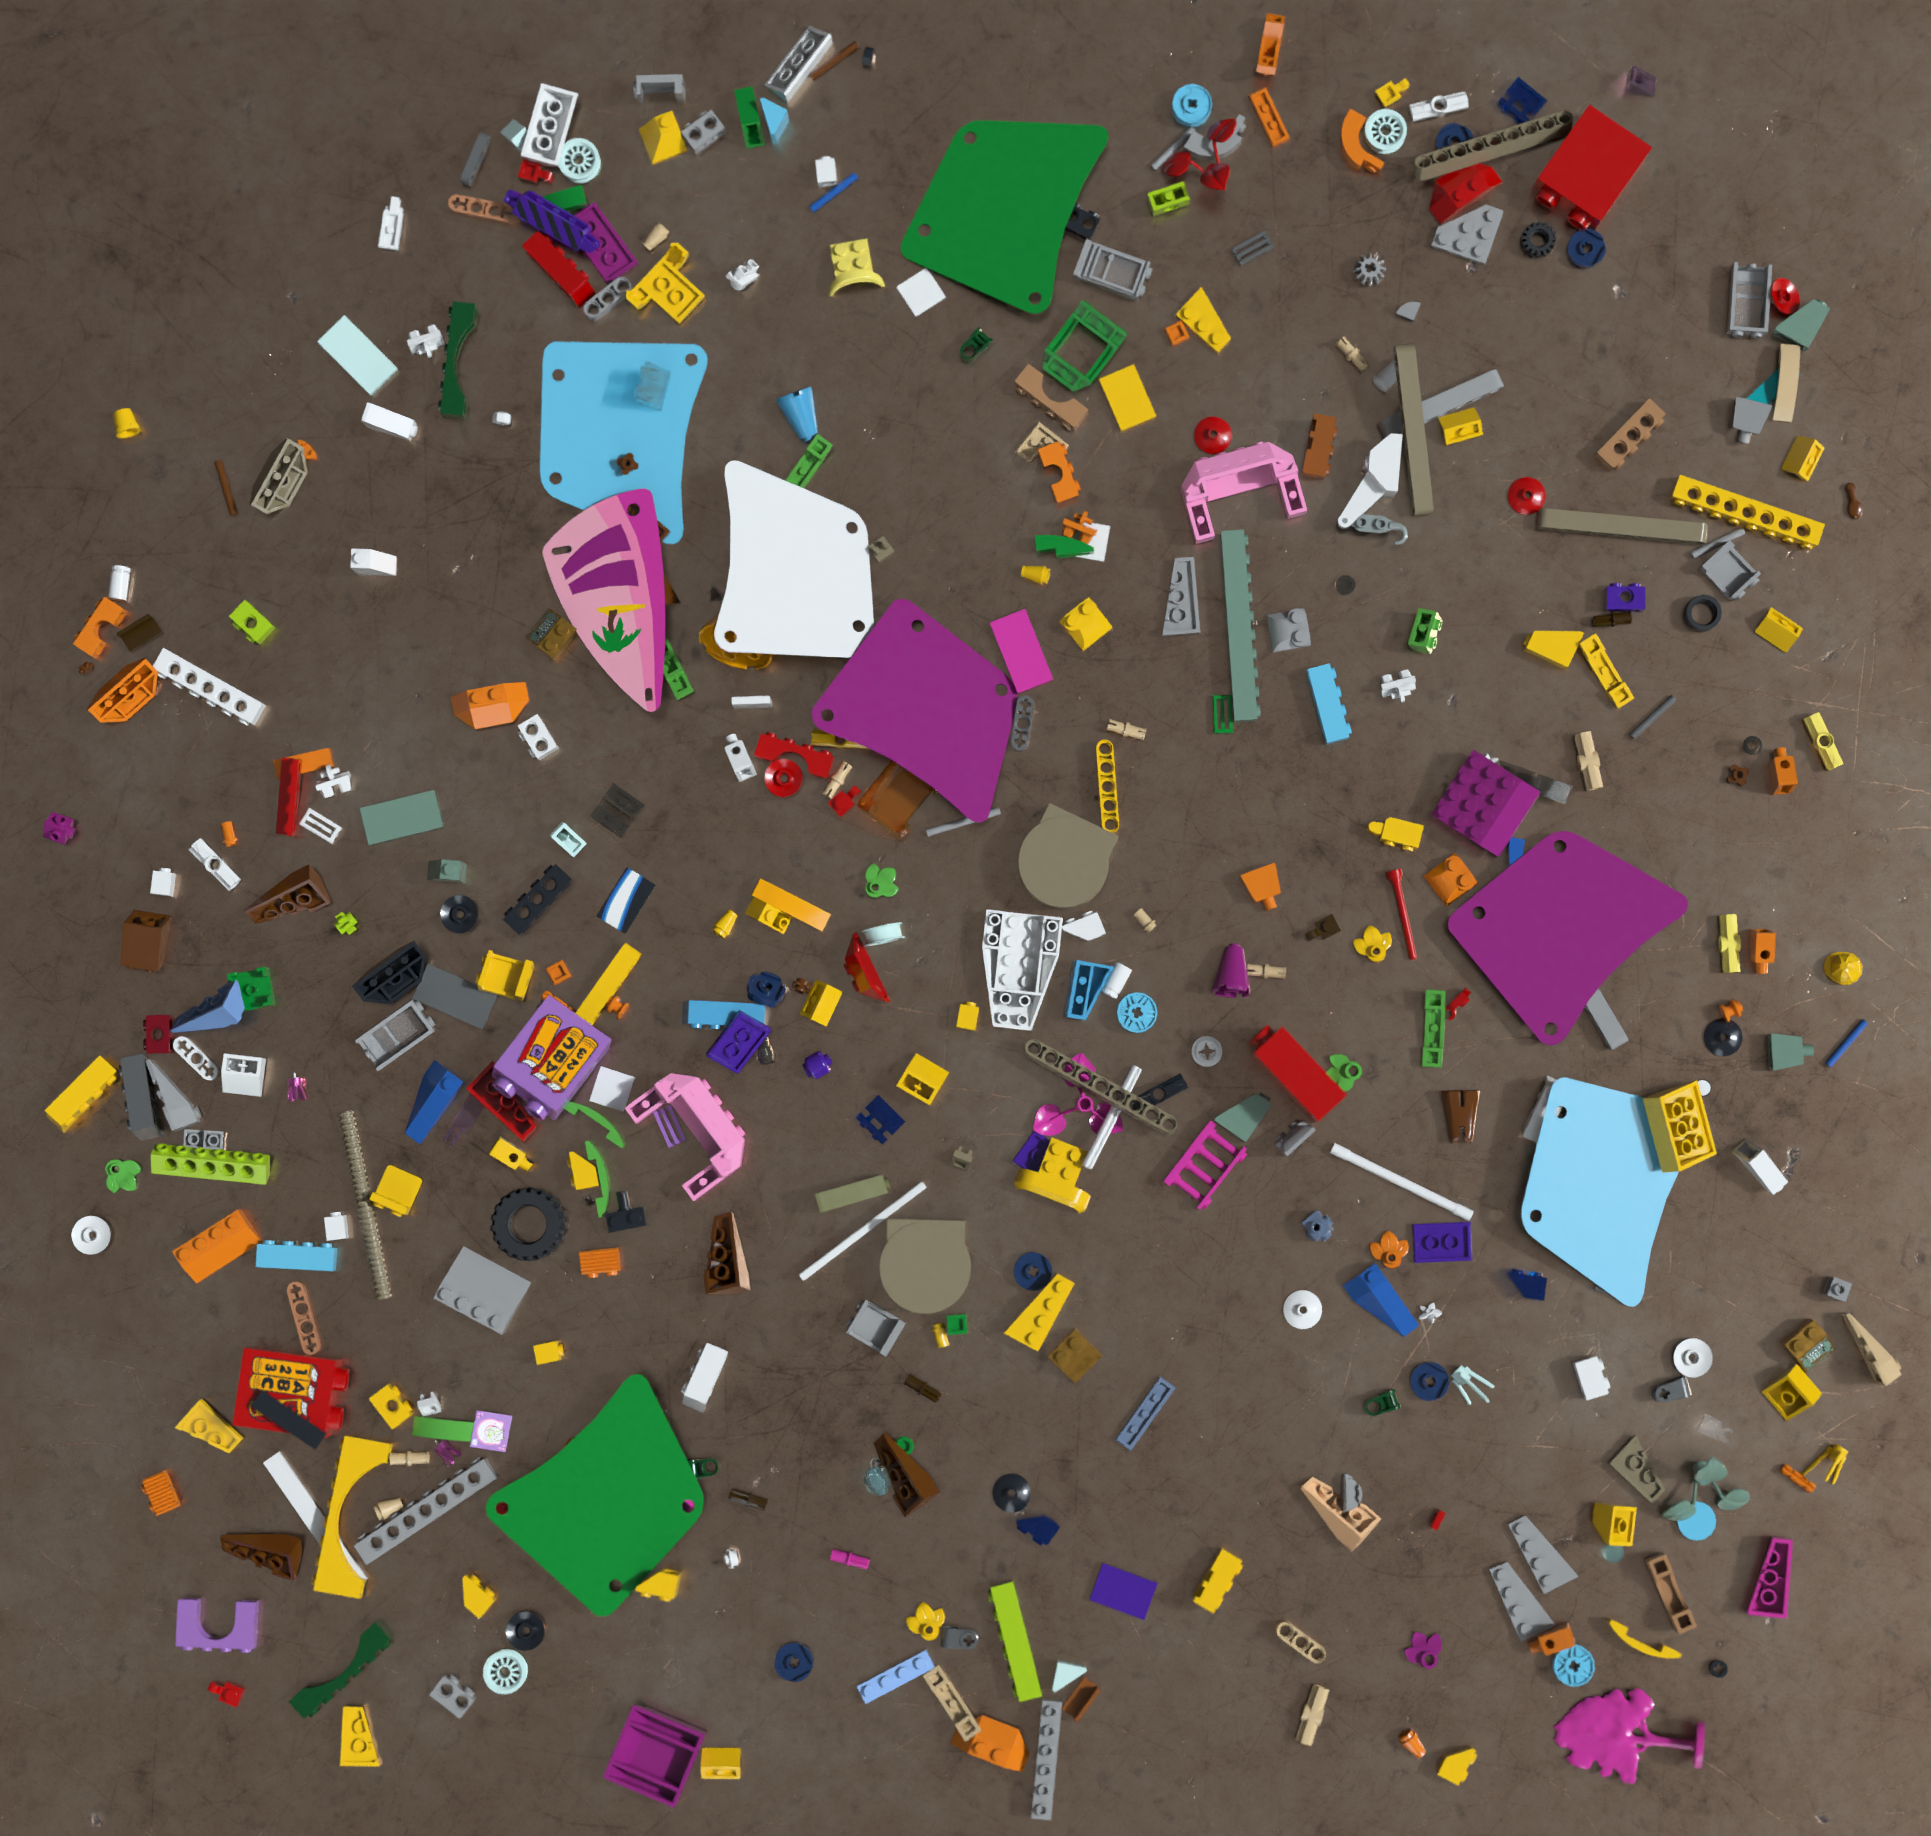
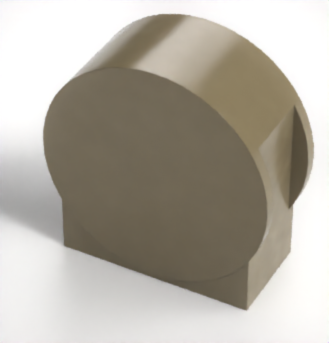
M1049 803L1040 824L1029 832L1020 848L1018 869L1024 888L1037 902L1053 909H1074L1088 903L1099 893L1104 885L1109 870V857L1119 836Z
M887 1219V1244L883 1249L880 1259V1277L884 1289L890 1298L902 1308L922 1314L939 1312L953 1305L964 1293L971 1274L970 1255L965 1245V1220Z

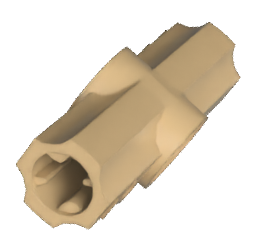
M1591 731L1575 734L1574 739L1578 752L1577 762L1579 770L1583 774L1586 791L1603 788L1599 770L1600 760L1594 748Z
M1313 1684L1307 1704L1305 1703L1301 1713V1722L1295 1741L1305 1745H1312L1317 1726H1320L1323 1718V1708L1329 1689Z

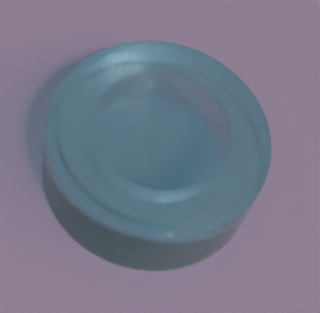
M1606 1545L1604 1556L1608 1561L1617 1563L1622 1560L1624 1550L1622 1546Z

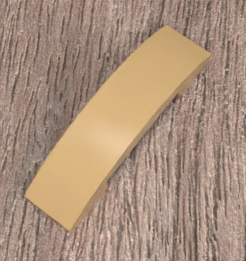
M1780 344L1778 361L1780 364L1772 420L1792 422L1799 378L1800 345Z
M939 1665L923 1675L965 1742L982 1731L969 1708Z

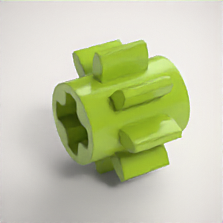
M341 911L335 916L337 921L334 925L341 934L347 932L350 935L357 929L354 925L358 922L350 912L345 914Z

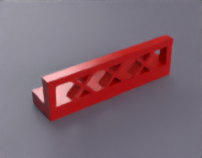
M282 757L275 834L296 835L302 759Z

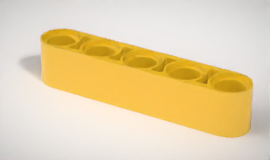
M1101 740L1096 746L1101 827L1114 834L1119 828L1114 749L1110 741ZM1101 745H1108L1110 751L1107 754H1102L1099 751ZM1102 764H1109L1111 771L1109 773L1102 772L1100 768ZM1104 783H1111L1113 789L1110 792H1105L1102 789ZM1110 801L1114 804V809L1107 811L1104 809L1103 804ZM1108 820L1114 821L1115 829H1106L1105 822Z
M625 943L575 1014L593 1025L606 1007L607 1001L610 997H613L642 953Z

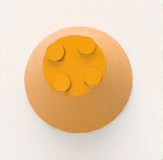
M719 613L707 622L699 632L698 639L700 644L703 643L705 645V651L726 665L745 670L747 667H756L755 669L757 670L766 667L772 660L773 654L728 652L722 649L717 644L714 636ZM727 631L724 634L725 640L729 643H733L737 639L733 631Z

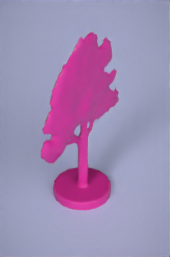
M1636 1688L1628 1693L1631 1698L1630 1701L1624 1698L1619 1689H1615L1609 1695H1605L1604 1698L1599 1696L1585 1698L1584 1701L1571 1708L1570 1712L1558 1724L1554 1725V1729L1557 1731L1555 1742L1559 1747L1568 1748L1572 1751L1566 1759L1573 1766L1587 1770L1590 1769L1593 1760H1595L1602 1767L1600 1771L1602 1777L1611 1775L1614 1769L1621 1775L1619 1779L1625 1784L1627 1782L1630 1784L1635 1783L1639 1761L1638 1753L1645 1751L1649 1746L1693 1750V1768L1701 1769L1705 1722L1697 1721L1695 1739L1693 1741L1659 1737L1651 1734L1646 1726V1717L1654 1708V1703L1642 1689ZM1636 1727L1641 1729L1644 1737L1634 1736L1632 1734L1633 1729ZM1636 1744H1641L1642 1747L1638 1748L1636 1747Z

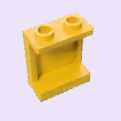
M489 950L487 955L484 954L481 962L483 966L482 972H478L476 977L478 989L523 1002L534 969L533 961L526 960L522 962L494 954L492 950Z

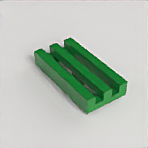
M1212 695L1213 734L1233 733L1232 695ZM1217 699H1220L1221 729L1217 727ZM1224 699H1228L1229 729H1225Z

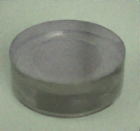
M1348 575L1341 576L1336 582L1337 591L1342 595L1351 594L1355 589V580Z

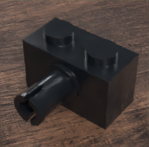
M628 1190L622 1191V1194L621 1191L615 1192L619 1209L617 1212L605 1214L608 1232L612 1233L648 1226L645 1206L632 1208L629 1203Z

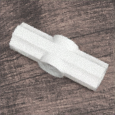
M1465 91L1447 96H1436L1431 100L1409 105L1410 116L1413 122L1431 117H1441L1447 113L1469 108ZM1440 103L1444 108L1437 110L1434 104Z
M201 838L191 845L189 851L228 891L239 884L241 879ZM214 860H218L219 867L213 870L211 863Z

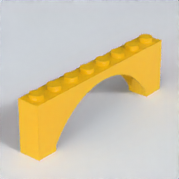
M344 1436V1439L340 1440L339 1450L341 1451V1456L337 1458L335 1470H338L336 1478L333 1477L331 1489H334L333 1495L329 1497L327 1508H330L329 1515L325 1516L323 1527L326 1528L325 1535L321 1536L319 1547H322L321 1555L318 1554L315 1565L318 1566L317 1574H314L312 1578L314 1591L357 1599L362 1598L366 1579L361 1578L356 1573L343 1552L339 1538V1515L346 1495L358 1479L374 1467L382 1463H389L393 1444L352 1436Z

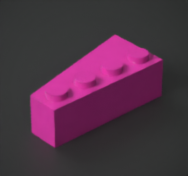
M1771 1537L1746 1610L1747 1615L1787 1619L1792 1538Z

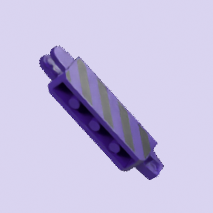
M511 189L507 191L504 202L513 208L512 213L520 220L530 223L535 229L547 233L552 239L564 243L571 250L578 251L582 249L587 251V253H592L599 248L600 241L590 234L591 228L589 224L531 190L526 191L524 194Z

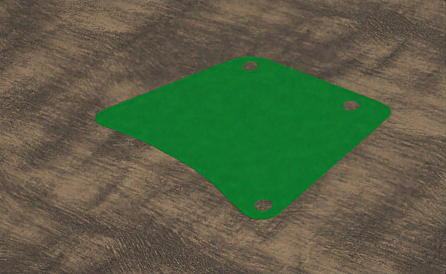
M979 120L967 123L954 135L901 243L902 255L908 260L1028 313L1038 314L1048 308L1052 300L1057 258L1065 227L1086 178L1106 147L1109 139L1107 129L1100 125ZM968 132H973L976 135V141L972 144H967L964 141V135ZM922 224L930 226L931 232L929 235L921 236L918 229ZM1033 292L1041 295L1040 303L1035 305L1029 301V296Z
M635 1374L629 1376L622 1383L596 1418L558 1454L536 1470L495 1492L487 1501L486 1513L494 1524L589 1610L601 1617L608 1616L614 1612L693 1526L702 1513L704 1497L699 1483L649 1382L644 1376ZM685 1500L694 1502L695 1508L690 1513H686L682 1509V1503ZM499 1502H505L509 1507L508 1512L504 1515L496 1512V1505ZM614 1579L619 1580L622 1583L621 1590L619 1592H612L609 1589L610 1581Z

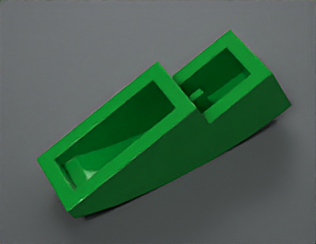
M582 185L543 196V198L568 213L571 210L588 207Z
M1057 535L1034 536L1036 553L1055 551L1056 559L1094 554V547L1073 538Z

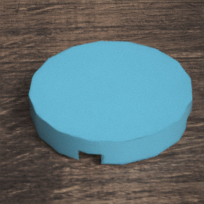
M1696 1501L1694 1506L1696 1513L1687 1520L1677 1521V1526L1682 1535L1698 1541L1706 1539L1712 1534L1716 1526V1517L1710 1506Z

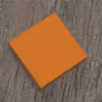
M1181 320L1164 328L1172 347L1190 338Z
M563 960L545 968L554 986L572 977Z

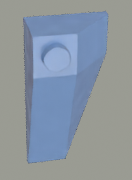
M234 980L217 989L218 994L212 998L207 996L198 1007L192 1006L179 1015L170 1031L172 1033L224 1028L231 1024H237L241 1020V1015L245 1009L239 983Z

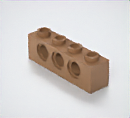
M1649 398L1594 456L1610 472L1614 468L1618 470L1625 463L1623 458L1627 454L1631 456L1638 449L1636 445L1640 441L1644 443L1652 435L1650 433L1652 428L1658 429L1665 420L1662 418L1666 413ZM1640 419H1647L1649 426H1642ZM1633 432L1636 435V440L1628 439L1627 433ZM1614 446H1620L1623 449V453L1617 454L1614 451Z

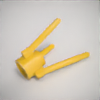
M1834 1444L1833 1447L1828 1446L1826 1451L1802 1472V1475L1805 1476L1829 1454L1828 1458L1833 1463L1824 1481H1828L1838 1464L1831 1482L1835 1484L1848 1451L1838 1444Z

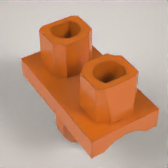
M1084 511L1083 515L1075 513L1074 518L1079 520V523L1069 518H1064L1062 523L1064 524L1062 535L1072 538L1075 529L1080 530L1082 533L1079 541L1086 544L1090 543L1098 530L1084 525V523L1092 525L1093 522L1092 519L1087 518V511Z

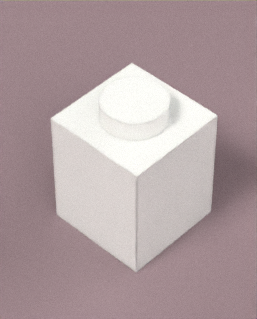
M824 156L820 157L819 160H815L818 187L836 186L837 177L834 158Z
M159 868V871H153L150 893L173 897L176 874L171 873V869Z
M341 1212L329 1213V1217L324 1218L327 1241L349 1238L347 1215H341Z

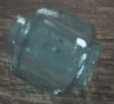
M878 1466L865 1472L866 1476H864L863 1482L869 1494H877L879 1497L888 1492L887 1488L892 1483L885 1469H880Z

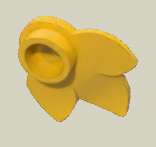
M1369 925L1364 931V938L1354 939L1353 945L1359 954L1366 955L1372 962H1380L1385 958L1386 950L1392 944V938L1389 932L1380 934L1377 928ZM1379 950L1380 953L1378 955L1373 954V951Z
M921 1602L917 1607L916 1616L907 1617L906 1623L913 1633L921 1634L925 1640L932 1641L939 1635V1627L945 1621V1614L943 1609H937L933 1612L929 1605ZM928 1627H932L933 1629L932 1633L930 1634L926 1633V1629Z

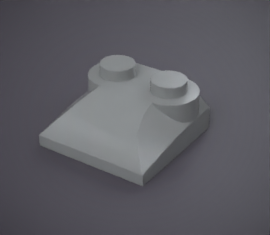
M1295 608L1290 611L1266 615L1273 653L1311 646L1308 621L1304 608Z
M1304 1119L1294 1121L1289 1126L1291 1130L1287 1134L1282 1132L1275 1139L1277 1141L1275 1146L1284 1156H1288L1315 1131L1314 1127L1308 1125Z

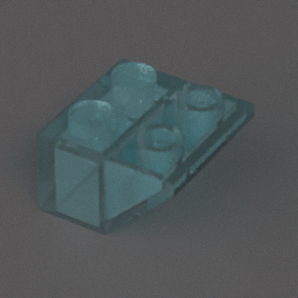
M645 362V366L640 368L639 377H641L639 385L636 384L634 395L639 406L661 411L671 374L670 371Z

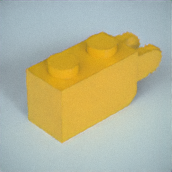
M1392 817L1386 819L1384 823L1375 821L1370 822L1367 826L1369 833L1380 836L1379 840L1383 841L1384 845L1394 847L1395 844L1401 845L1403 850L1413 852V849H1418L1424 828L1423 825Z

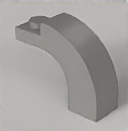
M1240 114L1236 118L1237 125L1232 136L1223 143L1217 142L1216 144L1219 159L1233 153L1242 142V137L1239 135L1243 133L1246 125L1244 124L1245 117ZM1193 131L1183 151L1190 152L1191 157L1199 160H1216L1212 145L1213 140H1209Z

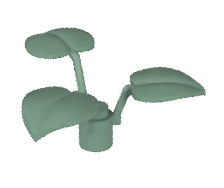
M1711 1456L1707 1462L1701 1461L1693 1465L1695 1477L1693 1478L1692 1502L1690 1503L1688 1500L1677 1502L1665 1510L1661 1516L1673 1521H1683L1692 1517L1696 1513L1694 1506L1696 1504L1697 1483L1701 1485L1712 1483L1721 1497L1717 1505L1723 1510H1735L1744 1506L1750 1500V1495L1744 1489H1733L1725 1495L1722 1494L1715 1481L1724 1479L1728 1472L1719 1460Z

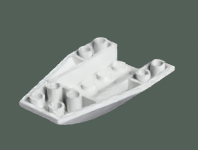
M986 909L982 950L994 1027L1032 1030L1059 957L1063 918Z

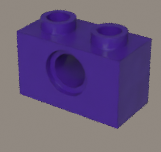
M1611 583L1604 589V612H1643L1646 609L1645 587H1640L1639 583H1631L1629 586ZM1621 593L1628 594V602L1621 600Z

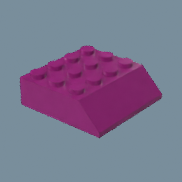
M1473 749L1432 812V815L1499 857L1541 792Z
M633 1704L603 1778L675 1808L706 1731L654 1709Z

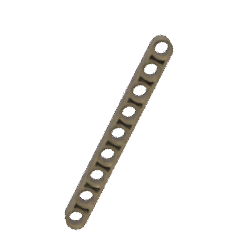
M1560 111L1420 155L1415 159L1414 176L1418 180H1428L1567 136L1572 130L1573 115L1569 111Z
M1413 343L1396 345L1393 348L1412 513L1414 516L1430 514L1434 512L1415 345Z
M1549 508L1538 509L1537 529L1699 545L1706 544L1708 524L1699 522Z
M1031 1039L1026 1043L1025 1055L1035 1063L1163 1135L1169 1136L1175 1132L1177 1121L1170 1114L1036 1039ZM1033 1045L1039 1049L1034 1054L1028 1051V1048ZM1053 1055L1056 1060L1053 1063H1048L1045 1061V1057ZM1068 1064L1072 1067V1070L1066 1073L1061 1067ZM1081 1074H1086L1089 1077V1080L1086 1082H1082L1079 1080L1078 1076ZM1098 1083H1102L1106 1089L1100 1092L1096 1090L1095 1086ZM1120 1093L1123 1098L1120 1101H1115L1112 1095ZM1136 1102L1139 1105V1109L1133 1111L1129 1108V1104ZM1154 1112L1156 1118L1149 1120L1146 1117V1113ZM1169 1121L1173 1124V1128L1167 1130L1163 1127V1123Z

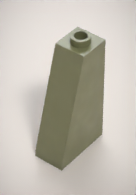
M883 1175L817 1193L815 1197L819 1211L822 1213L887 1194V1189H891L888 1177L884 1178Z

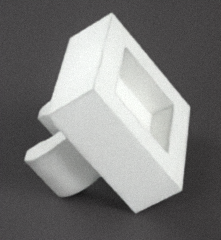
M431 1392V1398L425 1399L423 1394L420 1395V1401H417L422 1416L442 1412L441 1405L434 1392Z

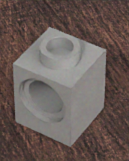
M1829 1276L1823 1295L1846 1302L1852 1283Z

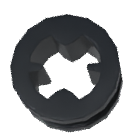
M1714 1660L1709 1665L1710 1674L1716 1678L1724 1677L1728 1672L1727 1664L1721 1660ZM1718 1663H1720L1721 1667L1723 1666V1670L1720 1671V1674H1717V1672L1714 1671V1668L1717 1667Z

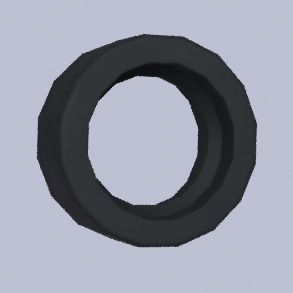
M1710 595L1696 596L1684 608L1686 624L1697 632L1710 631L1721 620V605ZM1701 602L1711 605L1714 611L1712 621L1704 625L1695 622L1691 614L1693 607Z

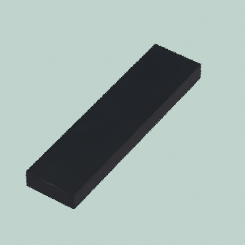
M264 1390L259 1393L251 1407L314 1450L318 1448L327 1434Z

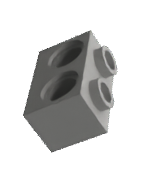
M712 110L701 113L698 116V120L694 123L686 124L682 128L683 131H681L682 137L695 155L726 133L725 127ZM708 122L715 123V126L711 129L705 127ZM693 133L700 135L696 140L690 139V136Z
M446 1674L429 1695L460 1719L475 1701V1693L466 1686L464 1688L459 1684L460 1681L454 1675ZM442 1685H450L451 1693H444ZM458 1696L466 1698V1705L458 1704Z

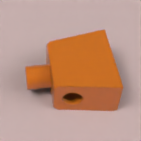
M1786 748L1774 749L1775 757L1769 765L1772 795L1791 794L1798 785L1794 757L1786 756Z
M1275 863L1239 876L1254 903L1263 901L1266 911L1277 907L1274 896L1279 895L1281 891Z
M1750 929V960L1756 963V973L1767 974L1768 963H1774L1776 933L1770 929Z
M1567 1621L1538 1634V1640L1530 1642L1529 1646L1533 1654L1543 1651L1545 1656L1574 1647L1575 1638ZM1546 1640H1553L1554 1643L1549 1644L1546 1642Z

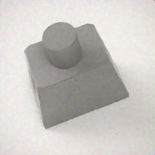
M1736 397L1733 428L1740 429L1737 441L1749 444L1751 433L1760 434L1772 409V405Z

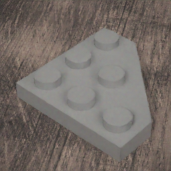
M1484 205L1438 227L1431 247L1485 265L1504 210Z

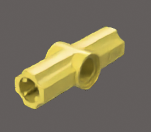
M1818 712L1804 718L1803 721L1811 735L1813 746L1818 750L1827 771L1843 765L1844 763L1835 747L1834 738L1828 732L1820 713ZM1820 737L1826 738V746L1820 744Z
M1719 915L1720 936L1718 938V946L1722 954L1723 973L1740 972L1739 952L1741 950V939L1737 930V915Z

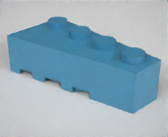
M683 1001L682 1024L690 1025V1028H702V1025H709V1029H721V1026L728 1025L738 1010L764 1024L765 1005L756 1003Z

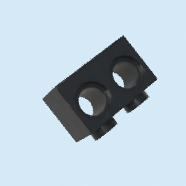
M1075 203L1072 213L1076 215V219L1068 220L1065 231L1085 241L1086 239L1092 241L1101 223V218H1099L1097 213L1093 211L1087 212L1082 209V206ZM1089 221L1093 224V227L1086 229L1083 223Z

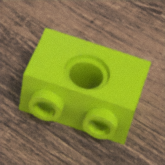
M1184 181L1147 194V201L1153 216L1189 205L1190 201Z
M246 600L229 616L233 620L231 624L238 630L242 628L247 633L245 637L252 643L256 641L261 644L275 629ZM250 619H255L254 627L248 628L247 622Z

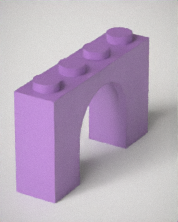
M179 1598L175 1646L181 1647V1650H193V1647H200L201 1651H212V1648H220L221 1652H231L232 1649H239V1652L242 1653L251 1652V1650L257 1647L259 1600L236 1601L233 1630L226 1637L216 1638L208 1635L201 1626V1598Z

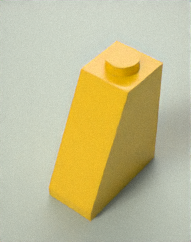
M1534 631L1531 635L1527 634L1523 643L1526 645L1524 651L1566 670L1584 633L1581 631Z

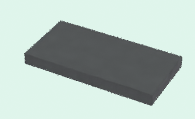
M427 964L422 982L418 984L413 999L483 1030L498 995L480 991L478 985Z

